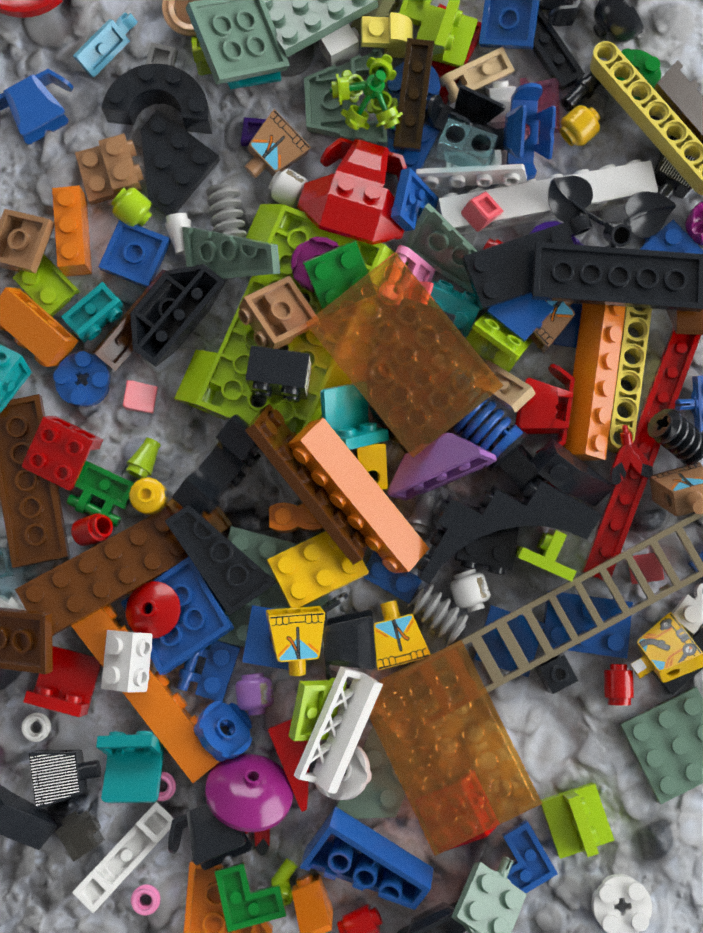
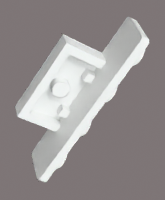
M501 150L447 153L446 168L416 169V174L430 189L438 187L462 188L474 185L488 187L497 184L515 186L527 182L524 164L501 165Z

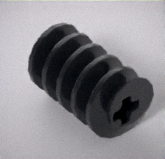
M664 409L650 419L647 430L649 436L654 438L655 441L683 464L693 465L703 458V433L681 416L679 412L674 409Z

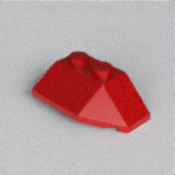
M337 173L304 184L297 207L304 211L318 229L371 245L387 242L392 239H402L404 230L391 218L395 197L388 189Z

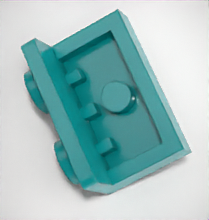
M439 280V282L433 281L434 286L427 306L456 315L451 331L467 337L480 310L475 294L468 291L461 293L454 290V286L451 283Z
M102 281L61 317L85 343L98 337L106 324L118 320L126 307Z

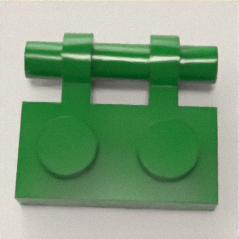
M86 461L75 484V487L82 489L83 492L80 498L70 494L66 504L74 507L75 511L82 515L85 513L89 515L96 513L106 515L111 519L113 526L118 527L121 517L113 514L115 506L126 510L130 502L129 493L134 483ZM93 495L105 500L102 508L90 503Z

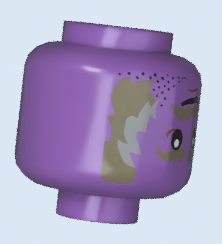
M264 672L241 675L242 680L235 684L238 708L248 710V716L265 714V708L270 707L274 703L272 680L269 677H264Z

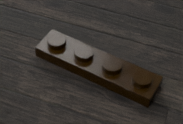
M407 38L398 113L402 112L403 115L398 117L400 123L396 124L394 149L416 152L421 150L434 41Z

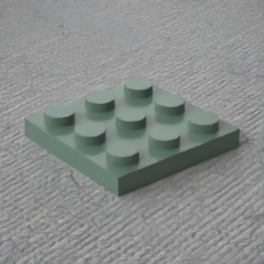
M199 0L187 4L186 11L216 85L286 71L290 66L287 57L276 40L278 34L264 0Z
M693 686L619 723L658 803L663 804L703 784V698L697 687Z

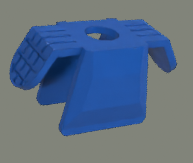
M46 69L37 75L33 74L5 89L4 93L0 94V111L10 107L19 133L23 136L27 145L44 138L47 131L55 132L69 123L68 118L64 114V108L45 86L53 83L69 92H72L74 86L64 77L50 69Z
M537 83L523 84L515 90L511 96L510 111L505 116L503 147L507 151L506 165L524 164L527 180L534 179L537 173L533 163L534 151L551 160L554 145L556 107L551 106L537 113L538 100L543 93L542 86ZM526 123L529 126L530 134L528 138L524 140ZM538 129L540 130V134H539V144H537V142H538Z

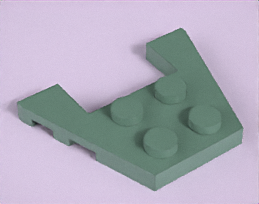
M374 48L372 53L362 57L359 54L350 58L351 61L338 67L333 65L304 77L306 127L308 132L344 138L351 141L359 139L388 147L387 129H384L383 125L376 127L378 120L367 121L370 125L368 130L361 127L359 130H354L345 123L346 118L341 115V110L345 109L348 111L351 105L358 106V101L352 103L350 100L342 101V105H339L338 99H333L332 93L329 92L331 81H336L335 74H339L341 78L344 70H350L352 74L360 76L369 75L370 68L367 67L366 62L370 57L375 59L381 58L383 56L382 48Z

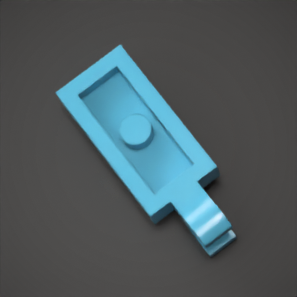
M126 12L117 19L116 23L114 20L109 19L73 57L88 75L94 78L130 42L125 34L138 21L131 13L127 14Z

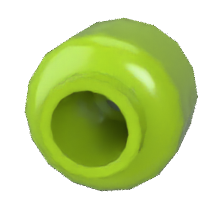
M131 187L128 190L123 188L111 202V205L114 206L112 214L128 226L139 224L143 227L152 216L149 212L152 205L151 201L136 188Z

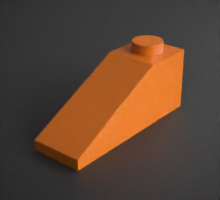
M312 873L296 880L297 884L293 886L292 896L300 933H326L331 931L333 905L320 874L313 877Z

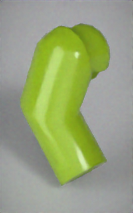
M289 858L285 859L271 879V886L280 885L284 906L290 905L293 901L289 878L298 867Z

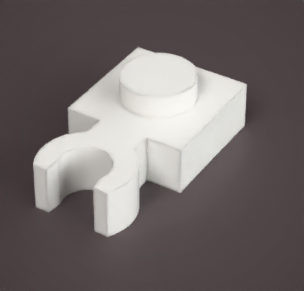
M703 582L697 584L694 588L693 598L689 594L684 595L672 611V614L682 627L690 634H695L703 623Z

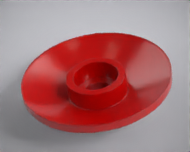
M158 581L147 582L134 590L126 605V619L130 628L137 633H152V639L168 634L176 626L181 612L177 593L169 585ZM148 604H152L153 609L151 613L147 614L146 607Z

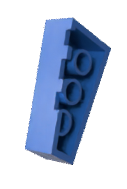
M336 806L306 846L299 867L310 871V868L323 872V877L334 881L336 878L353 883L352 887L361 891L363 889L375 891L378 893V897L413 910L419 906L431 890L434 870L427 863Z

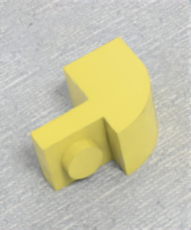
M390 12L389 17L362 16L361 47L384 48V54H388L392 58H405L407 38H413V22L409 17Z

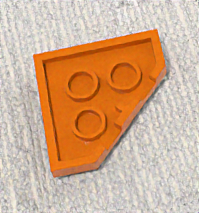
M193 860L189 862L183 933H273V926L269 921L228 932L215 876V870L224 866L220 864L208 870H203L201 864L196 865Z

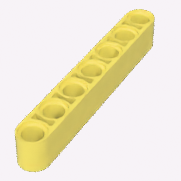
M609 41L598 43L593 50L590 62V70L693 190L703 195V144L615 44ZM599 58H606L608 61H603ZM616 77H622L625 80L621 81L618 80ZM638 96L643 100H636L633 97ZM650 116H657L660 120H653ZM668 136H675L677 140H671ZM685 155L692 156L695 161L688 160Z
M626 307L607 446V450L613 453H618L622 446L614 441L613 435L614 433L623 432V425H627L628 431L632 432L633 442L635 439L652 308H642V311H637L633 307ZM628 328H635L639 333V337H632L628 332ZM624 354H631L635 358V364H629L625 360ZM621 380L630 382L632 390H624L621 386ZM618 406L627 409V418H623L618 414Z

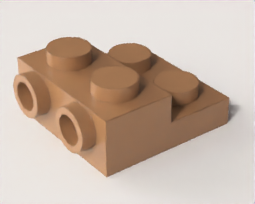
M124 133L99 140V146L75 152L88 201L91 205L114 199L123 188L128 190L133 187L138 191H142L140 181L144 180L140 165L134 164L133 156L137 155L132 139H126Z
M4 209L0 219V268L16 272L23 270L36 274L53 231L54 222L47 218Z
M290 276L243 297L238 312L244 325L250 324L254 330V340L257 346L279 349L291 343L296 336L316 327L320 322Z

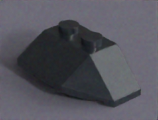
M205 264L165 271L131 312L133 350L154 367L158 366L178 350L207 315L226 281Z

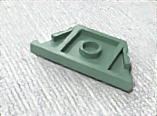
M378 714L362 748L369 759L372 778L357 797L350 800H339L336 806L355 819L396 817L419 766L418 760L409 751L385 718Z

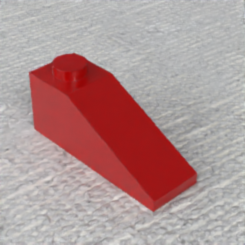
M291 717L269 727L268 732L299 808L303 812L308 807L309 781L299 780L293 775L308 741H293L289 737ZM310 765L307 769L308 773H310Z

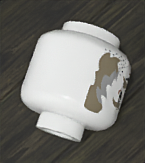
M285 169L282 172L278 171L273 176L269 185L271 197L276 202L295 209L304 184L308 180L291 169Z
M472 569L454 575L455 580L450 583V589L456 606L459 608L467 607L468 613L485 608L483 602L487 601L491 594L484 574L476 573V570Z

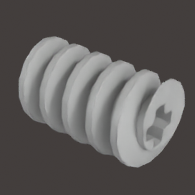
M226 184L208 187L206 194L209 196L207 203L210 206L209 214L212 217L210 220L213 227L212 231L243 238L246 237V231L238 230L245 226V221L237 220L244 215L243 210L236 209L242 205V201L234 199L241 195L240 190L233 189Z
M430 583L420 590L407 607L415 605L412 613L414 616L421 612L424 613L421 619L422 623L431 619L432 623L429 628L431 631L440 627L439 638L449 635L447 641L449 646L467 626L468 615L465 613L457 617L460 608L455 606L448 609L451 600L448 598L440 602L442 592L438 591L431 594L434 585Z

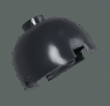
M599 0L594 8L596 25L593 26V29L600 40L606 38L609 42L619 45L631 41L643 32L644 27L633 5L629 7L624 0Z

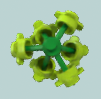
M384 54L381 58L376 59L370 57L367 60L366 65L370 69L369 77L366 81L360 75L352 74L350 70H344L341 78L339 74H335L336 81H331L329 92L332 93L333 99H338L339 105H342V101L345 100L355 103L359 100V96L362 93L365 95L360 106L351 105L348 111L342 109L340 112L346 118L345 123L350 128L359 130L361 127L368 130L370 128V125L367 123L368 113L376 114L375 116L378 120L376 127L383 125L384 129H394L395 125L400 123L398 117L403 115V113H398L397 111L398 100L392 98L388 92L383 91L385 82L388 80L392 81L396 77V71L392 68V57L390 55Z

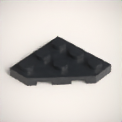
M157 109L141 128L148 199L151 201V206L164 216H168L179 211L219 163L220 156Z

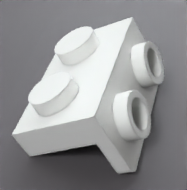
M107 630L101 689L121 692L147 691L152 651V633Z

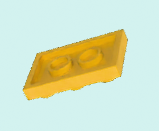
M326 531L267 559V563L290 608L303 607L369 573L363 560L353 565Z

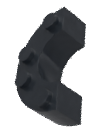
M145 64L128 70L112 83L102 102L101 109L108 123L134 125L137 116L145 108L153 104H166L173 106L181 112L186 131L212 134L211 113L202 88L188 73L171 65Z
M236 414L228 420L216 436V439L219 441L213 451L194 472L185 478L172 496L183 508L190 505L201 516L204 513L212 514L219 506L220 502L218 500L232 485L237 487L246 477L244 470L247 467H253L260 459V448L245 431L249 423L240 415Z

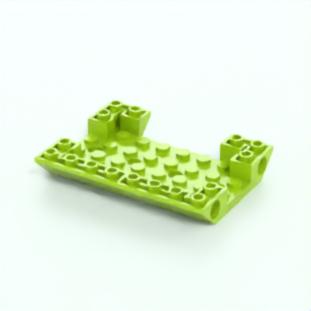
M260 204L246 238L278 245L280 273L252 276L243 297L287 276L292 278L302 294L310 297L309 305L320 322L316 327L296 336L291 343L287 344L288 351L310 354L312 369L307 400L300 399L299 402L295 403L284 401L283 396L272 395L271 398L267 399L263 407L256 408L251 405V398L255 392H251L246 382V373L251 345L257 346L254 340L255 332L250 324L244 325L239 318V306L218 353L195 350L174 400L222 420L230 419L238 414L249 424L262 408L270 404L273 409L278 410L282 414L284 423L291 432L298 434L311 422L314 412L321 405L320 391L322 389L360 382L392 305L378 298L377 294L325 316L315 293L302 288L294 279L291 270L292 254L299 244L304 243L309 238L326 237L336 242L339 246L349 243L354 239L318 229L304 212L287 205ZM355 240L375 291L378 293L379 288L384 286L395 261V252L382 243L371 245ZM407 261L394 288V293L397 292L409 264Z

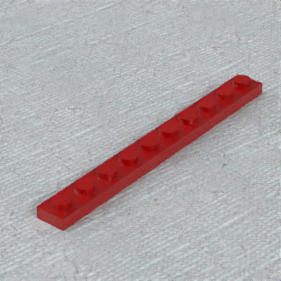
M672 328L639 416L633 444L645 455L652 467L661 444L649 436L647 431L650 419L661 410L675 408V401L681 392L701 335L676 334L674 328ZM631 462L625 478L619 484L614 485L615 488L610 493L581 573L621 553L648 478L640 475ZM617 563L606 568L611 577ZM600 573L591 576L604 582Z

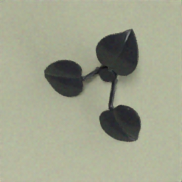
M573 175L553 178L548 188V203L554 216L562 222H567L580 216V213L588 214L591 220L604 227L603 237L609 243L605 247H624L630 243L633 234L642 238L653 236L663 227L668 216L676 207V204L664 195L642 191L633 194L626 201L624 211L628 218L624 219V224L617 221L608 223L584 209L591 204L593 199L592 187L584 178Z

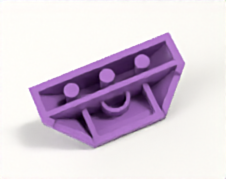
M453 433L441 434L436 440L428 444L418 445L415 447V450L404 455L387 490L388 496L407 501L416 495L427 493L489 466L497 461L496 455Z

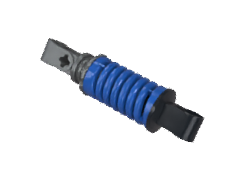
M397 317L379 336V340L415 376L413 381L417 385L421 384L426 392L422 397L423 402H426L435 412H439L441 419H447L446 424L450 427L454 426L453 431L455 434H461V438L496 455L497 461L487 466L486 469L488 471L500 466L522 492H524L528 483H534L536 478L545 482L546 479L537 473L533 456L522 445L528 434L523 432L516 424L508 427L511 423L510 417L506 416L500 420L504 415V411L497 409L494 413L492 412L497 404L495 401H490L487 405L485 404L489 400L487 393H483L478 397L482 392L480 386L477 385L472 390L470 389L474 384V379L471 377L467 379L465 376L466 371L462 368V365L460 363L452 367L448 365L442 354L436 355L415 333L409 323ZM415 350L419 351V354L417 355L418 360L413 359L415 355L413 351Z

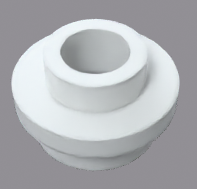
M43 713L29 714L22 722V733L29 741H42L51 731V722ZM36 721L41 724L40 732H36L33 729V724Z

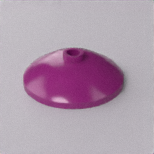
M242 753L236 758L220 761L214 766L206 781L205 797L213 815L226 826L244 832H260L276 826L286 817L292 805L293 790L284 769L276 762L261 755Z

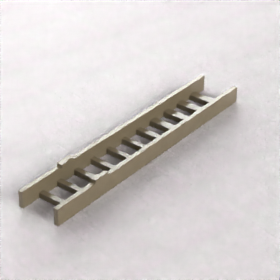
M693 513L580 574L572 582L567 581L432 654L431 657L425 658L399 672L397 675L401 680L421 669L441 707L440 710L422 719L424 726L433 723L703 577V562L683 529L684 526L701 518L703 514ZM673 532L677 534L697 571L679 580L657 542ZM649 545L672 583L671 585L666 584L660 587L656 593H653L632 554L642 551ZM625 559L646 596L644 600L629 608L606 569ZM597 573H600L621 610L620 613L605 621H602L581 583ZM573 586L595 623L594 627L579 635L576 634L556 598V595ZM547 600L550 601L570 637L568 641L553 649L531 611L532 608ZM521 614L524 615L544 651V654L529 662L507 624L508 621ZM497 628L518 667L505 675H502L481 637ZM469 642L473 644L492 679V682L479 689L476 688L456 649ZM445 655L467 694L453 703L431 665L432 662Z

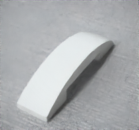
M156 802L72 893L94 913L168 833L174 818Z

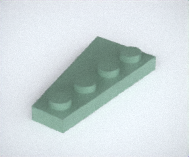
M428 203L424 207L416 223L415 230L412 231L405 246L435 268L438 273L474 294L462 258L465 255L477 252V250Z
M182 227L187 267L205 264L222 279L280 273L277 244L194 227Z

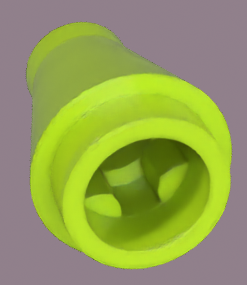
M146 437L144 443L126 462L128 465L126 472L137 479L151 476L161 444L154 439Z

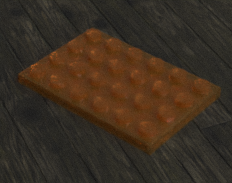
M396 252L305 323L412 458L417 456L504 386Z
M462 640L378 680L383 685L369 717L435 856L543 804Z

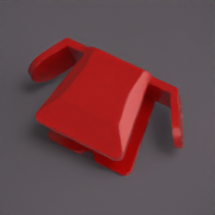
M339 138L325 149L320 158V163L324 167H328L337 160L342 159L335 173L383 188L386 172L396 175L399 182L401 170L407 169L403 155L389 152V149L359 139L351 141Z
M550 364L548 367L549 372L565 385V389L527 378L525 383L532 386L536 394L517 411L515 424L527 434H558L557 442L564 446L569 428L575 378L560 366Z

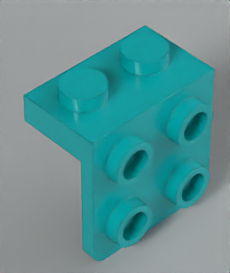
M114 731L110 732L108 736H98L96 748L107 755L101 796L102 801L107 804L156 802L159 797L165 748L160 740L150 731H137L136 735H126L123 732Z

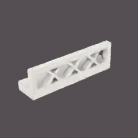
M340 667L293 776L299 780L314 782L325 791L336 794L383 684L365 673ZM347 677H352L353 681L350 688L343 691ZM340 705L341 709L338 715L332 718L333 709ZM328 732L327 741L320 746L319 742L322 735ZM317 759L313 773H308L307 769L310 763Z

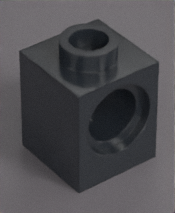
M559 654L534 667L546 691L551 694L578 681L564 654Z

